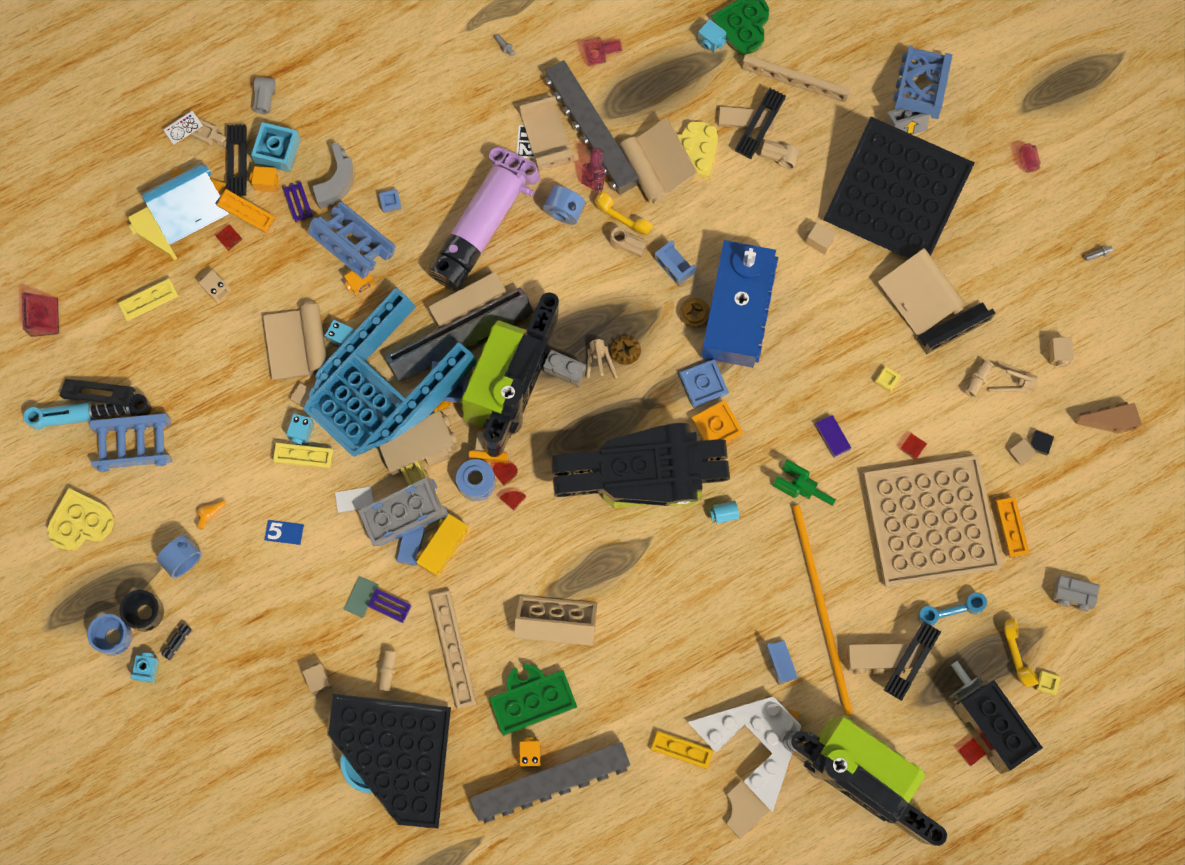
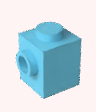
M709 19L698 31L697 40L701 42L705 49H710L714 53L718 48L721 49L725 45L727 32Z

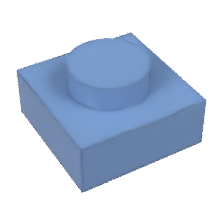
M397 189L379 193L384 213L402 209Z

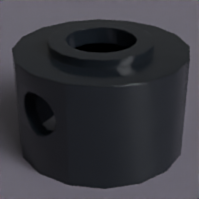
M146 590L131 591L120 604L121 619L126 625L137 631H151L159 626L163 620L164 607L158 597ZM144 605H148L152 609V615L147 620H141L138 617V610Z

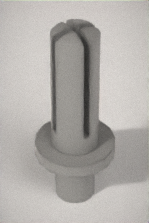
M497 34L495 40L503 47V52L513 56L515 52L512 50V44H508Z
M1101 246L1100 250L1085 255V260L1089 261L1100 256L1107 257V253L1112 252L1113 248L1112 246L1107 248Z

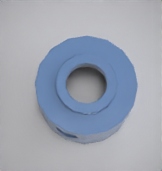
M554 186L546 199L543 210L560 222L574 225L577 223L586 205V201L579 194L568 188Z
M471 459L464 462L456 473V483L460 493L466 499L482 501L493 494L496 487V479L492 467L487 462L480 459ZM472 471H479L483 476L482 481L477 485L468 482V475Z
M181 535L163 548L157 556V561L174 579L182 576L194 567L202 557V552L187 535Z
M103 614L91 622L87 637L93 649L107 656H116L128 649L132 642L133 633L131 627L126 625L120 617L113 614ZM112 629L120 632V639L115 644H109L106 640V634Z

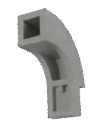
M339 143L332 144L337 162L334 176L327 182L313 186L320 209L330 207L341 201L350 191L354 181L351 157L347 158L345 149H341Z

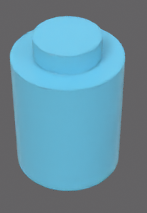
M735 500L712 505V509L709 510L711 520L715 521L716 524L740 519Z

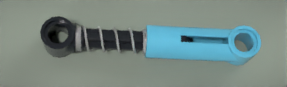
M135 394L132 396L133 399H130V407L106 403L92 406L90 402L40 409L31 407L24 412L23 419L31 428L41 430L49 426L89 422L98 416L101 418L106 415L112 417L114 414L120 416L122 413L145 416L150 414L152 405L144 395ZM140 402H144L142 408L136 409ZM39 415L38 420L36 422H32L33 417Z

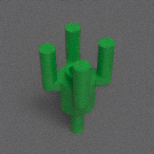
M788 459L786 460L782 470L795 478L790 483L777 476L773 487L793 498L801 495L810 499L813 495L833 506L836 499L816 489L818 483L808 478L810 475L808 470Z

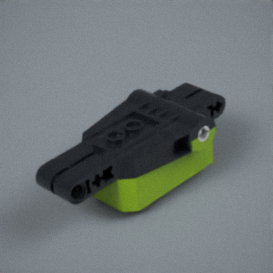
M548 292L541 296L527 330L499 320L492 326L489 338L483 346L482 355L477 360L475 371L469 379L467 390L462 395L461 403L463 404L461 410L463 411L464 422L485 430L483 434L485 451L491 457L500 456L506 447L508 439L522 427L523 413L546 360L547 353L545 350H548L549 340L558 321L559 299L554 293Z
M672 423L608 440L599 451L554 455L551 457L552 475L556 476L553 478L554 496L569 497L603 493V500L613 508L643 505L685 506L695 504L698 500H701L702 484L723 482L731 479L729 462L725 460L728 458L726 440L697 441V434L690 431L688 423Z
M848 717L829 718L818 736L812 732L807 733L804 731L788 732L784 736V747L802 760L803 766L808 769L814 778L824 780L883 822L895 824L923 844L940 846L946 842V830L909 804L926 776L921 771L922 769L916 764L905 760L902 754L889 749L888 745L883 741L876 740L867 730L856 726L855 722Z

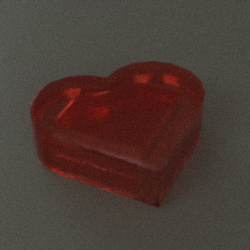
M497 462L493 466V472L500 483L505 486L517 476L518 468L513 463L504 464Z

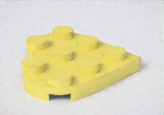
M690 122L682 135H677L698 172L695 176L709 179L718 144L717 130L714 126L705 122Z
M68 488L49 522L47 532H49L50 542L57 548L65 551L77 550L85 540L101 542L112 531L115 517L103 504Z

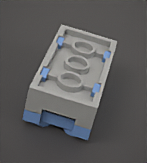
M424 478L359 510L373 546H381L393 542L449 515L446 507L439 502L434 479Z

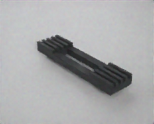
M771 87L769 88L735 148L737 153L752 159L784 102L785 94L782 95L783 93H779V91H775ZM764 109L772 110L757 138H750L749 136Z
M239 124V126L227 125V190L237 196H247L246 124ZM240 144V176L234 177V145Z
M65 379L59 396L62 399L85 400L130 407V399H133L132 396H134L133 392H135V389L131 386ZM88 388L112 391L113 393L112 396L86 394L82 390Z
M924 621L922 622L883 691L900 701L903 700L941 631ZM920 642L925 647L905 680L900 677V674Z

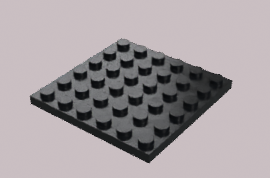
M870 117L823 220L908 259L924 248L931 256L975 162L874 117Z

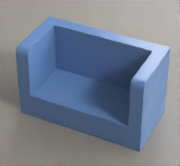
M671 240L655 253V260L671 279L680 286L696 273V266L689 265L674 248L675 243Z

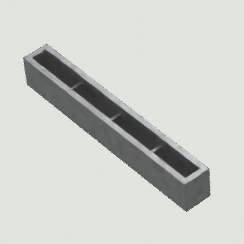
M565 60L546 69L544 80L549 88L552 87L554 90L553 94L557 102L561 101L564 106L562 108L565 115L571 117L575 131L581 133V140L585 146H589L591 149L590 154L594 161L598 160L601 165L599 168L604 176H608L612 190H616L621 195L637 186L639 182L637 174Z
M519 287L387 355L386 358L398 381L407 380L412 375L427 370L432 365V361L440 362L458 342L466 348L489 337L492 326L498 320L512 325L519 320L526 319L534 311L525 292Z
M620 742L473 796L471 801L478 821H483L486 824L494 821V816L499 814L505 817L513 814V809L518 807L524 810L532 807V802L537 800L543 803L551 800V795L556 793L562 796L570 793V788L575 786L581 789L589 786V781L594 779L600 782L608 779V774L616 772L617 775L627 772L630 762L623 743Z

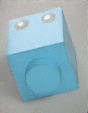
M333 320L325 337L328 342L340 347L355 330Z
M293 413L286 434L289 440H291L290 442L296 445H302V443L308 445L315 423L312 418Z

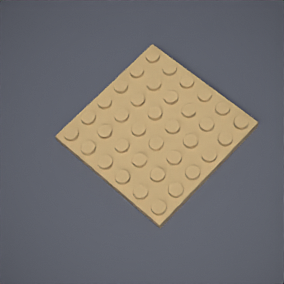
M978 455L864 472L863 476L885 587L1002 569Z

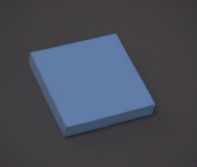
M715 359L679 372L693 408L729 394Z

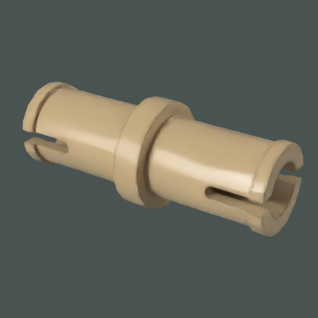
M982 360L977 372L973 373L972 380L967 389H965V393L968 396L976 397L981 386L986 383V377L993 368V364L990 361Z
M385 650L383 665L379 670L381 676L378 690L390 692L392 677L396 671L394 670L397 652Z

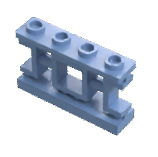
M342 201L338 203L337 208L334 207L330 216L333 219L326 222L322 217L311 220L308 234L362 279L368 276L369 271L374 270L376 262L373 259L378 255L385 261L393 256L396 246ZM344 222L347 226L344 227L340 223ZM335 228L338 232L334 233L331 229ZM352 233L361 241L354 245L345 236ZM370 244L374 247L373 250L368 247ZM362 251L366 255L362 256L359 252Z

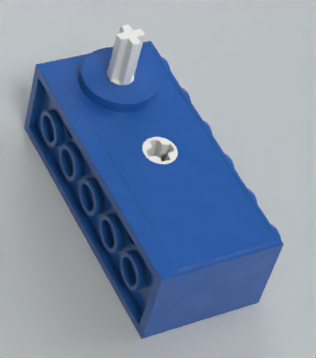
M723 241L701 358L715 359V361L751 368L754 367L755 362H759L762 349L760 345H762L765 328L763 327L766 325L769 311L766 309H769L779 258L775 256V249Z

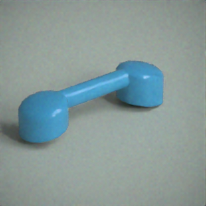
M977 592L971 594L965 604L937 611L934 607L925 606L919 612V621L921 624L924 621L934 626L938 619L967 611L970 614L977 615L985 609L987 599L982 593Z

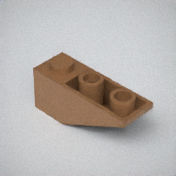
M1128 402L1117 404L1115 408L1111 409L1109 406L1098 409V412L1091 413V411L1083 412L1075 420V423L1118 434L1135 430L1142 425L1135 403L1128 404Z

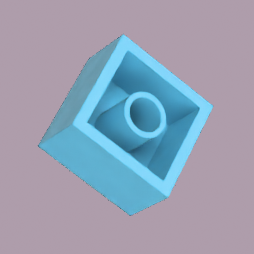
M262 122L251 154L254 163L291 172L301 140L298 131Z

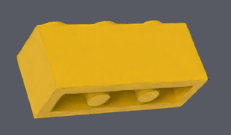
M450 514L440 520L438 524L439 529L436 533L430 535L427 540L429 544L425 550L421 549L416 557L417 565L437 578L470 530L468 525Z

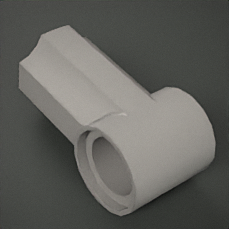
M255 78L254 112L262 115L270 113L272 95L275 94L276 89L274 78Z

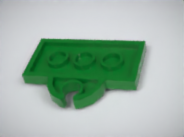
M523 664L524 669L529 673L526 680L518 679L516 667L511 671L507 679L508 691L489 698L503 736L578 708L564 670L545 677L536 666Z

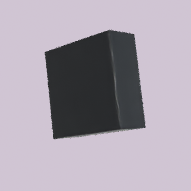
M1035 430L1030 444L1038 453L1047 456L1054 436Z

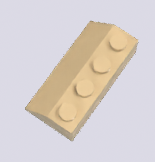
M520 596L515 618L514 638L593 646L597 603Z

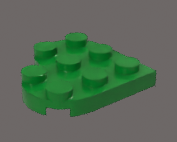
M736 0L711 15V20L727 32L725 39L729 45L740 55L745 56L756 52L763 45V26L769 19V7L765 0Z

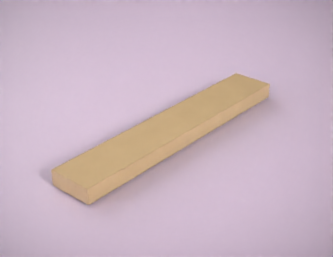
M745 55L742 68L744 70L842 102L847 100L850 91L848 88Z
M447 590L431 594L457 710L475 706L477 703L451 592Z

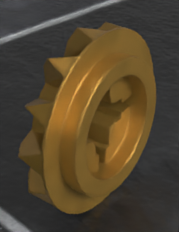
M689 298L680 307V318L684 324L690 327H700L709 318V306L700 298ZM692 306L696 311H699L697 319L694 315L689 314L692 312Z
M629 335L620 336L614 340L611 346L613 359L622 365L633 364L641 354L640 344L636 338ZM623 344L627 348H631L629 356L625 352H620L623 349Z

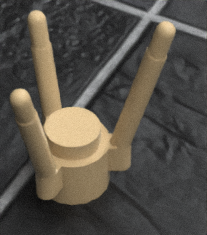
M597 339L589 342L590 348L587 349L586 377H590L592 356L597 358L600 376L604 375L601 358L605 354L614 378L617 379L618 376L604 340Z
M998 362L999 366L1008 369L1006 373L1019 377L1018 385L1021 387L989 388L988 392L1027 393L1028 389H1035L1037 376Z

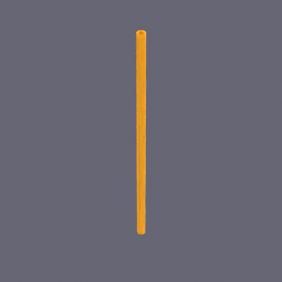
M800 505L793 506V511L845 716L852 715L853 711Z

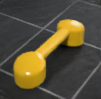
M603 190L599 192L594 200L599 210L622 222L638 234L647 235L654 227L652 223L644 219H636L634 222L611 208L614 201Z
M1009 619L1005 622L1004 633L1016 667L1017 676L1025 687L1040 684L1031 666L1024 667L1015 640L1019 636L1017 619Z

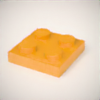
M726 400L691 418L703 441L724 439L728 443L744 434Z

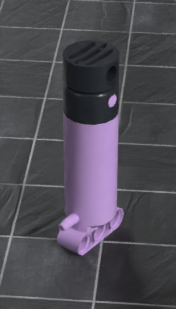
M495 147L490 151L489 157L493 166L427 269L430 277L448 289L459 291L468 277V273L473 269L520 192L530 196L534 195L535 192L525 186L526 183L533 185L540 180V173L534 162L501 147Z

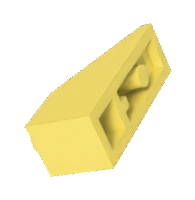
M148 207L128 217L131 222L129 227L134 235L138 234L143 241L171 259H177Z

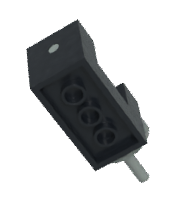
M958 661L951 665L964 683L963 687L949 696L950 698H956L954 701L956 705L953 708L964 724L969 721L986 743L993 753L988 758L1000 774L1011 771L1043 748L995 680L987 683V680L982 682L980 678L983 675L980 674L971 681Z

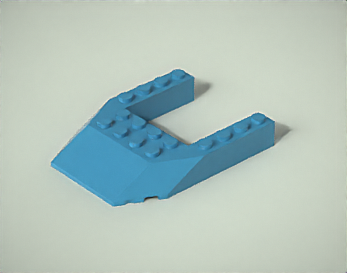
M395 288L317 371V380L314 388L310 390L309 400L306 401L304 411L353 457L394 440L426 419L477 363L475 356L458 342L406 399L373 370L365 361L416 308L412 301L398 288Z

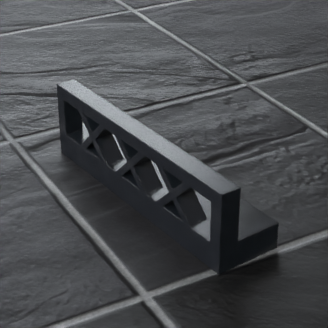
M982 302L918 336L917 340L927 355L991 321L996 313L994 309L988 311Z

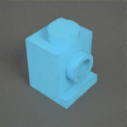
M142 652L141 656L136 655L130 678L135 681L155 683L159 660L153 658L154 654ZM146 663L147 667L142 670V664Z

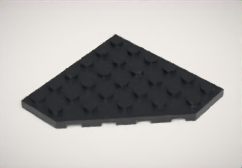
M332 694L327 736L395 823L403 826L439 829L451 707Z

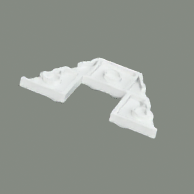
M774 697L689 721L688 723L716 753L744 726L766 746L772 754L744 783L773 812L792 753L784 747L783 738L788 732L800 731L801 724Z

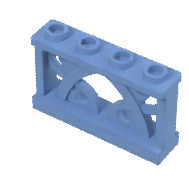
M909 45L908 52L904 51L901 61L905 64H901L898 74L902 77H898L896 88L899 91L895 90L893 101L896 102L895 109L902 108L931 115V118L938 119L943 105L953 54L945 53V55L914 49L913 46ZM912 60H916V61H917V62H916L917 64H916V65H915V64H912L911 61H912ZM930 72H932V74H937L938 76L934 77L931 75ZM926 73L927 78L938 85H929L921 90L914 83L913 78ZM933 91L934 94H930L929 92L926 94V92ZM908 93L911 96H909V98H905L904 94Z

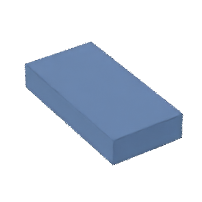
M424 527L402 537L397 559L398 563L417 566L416 557L421 549L425 531Z

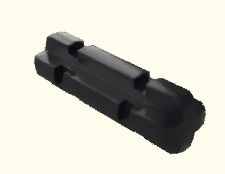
M186 624L180 626L179 632H176L168 643V648H165L161 653L166 659H172L175 655L174 652L185 641V636H188L192 631Z

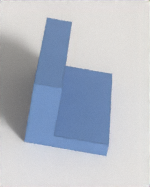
M785 640L774 644H767L765 648L778 685L797 679L798 677Z

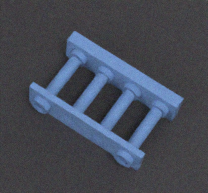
M155 414L90 421V429L98 434L99 461H92L91 466L99 472L109 471V468L151 464L166 466L167 463H172V458L168 454L164 455L163 433L165 426H171V418L167 414ZM153 427L156 429V455L145 456L144 431L146 428ZM130 429H134L137 433V457L126 458L125 432ZM109 431L117 433L118 459L107 460L106 434Z

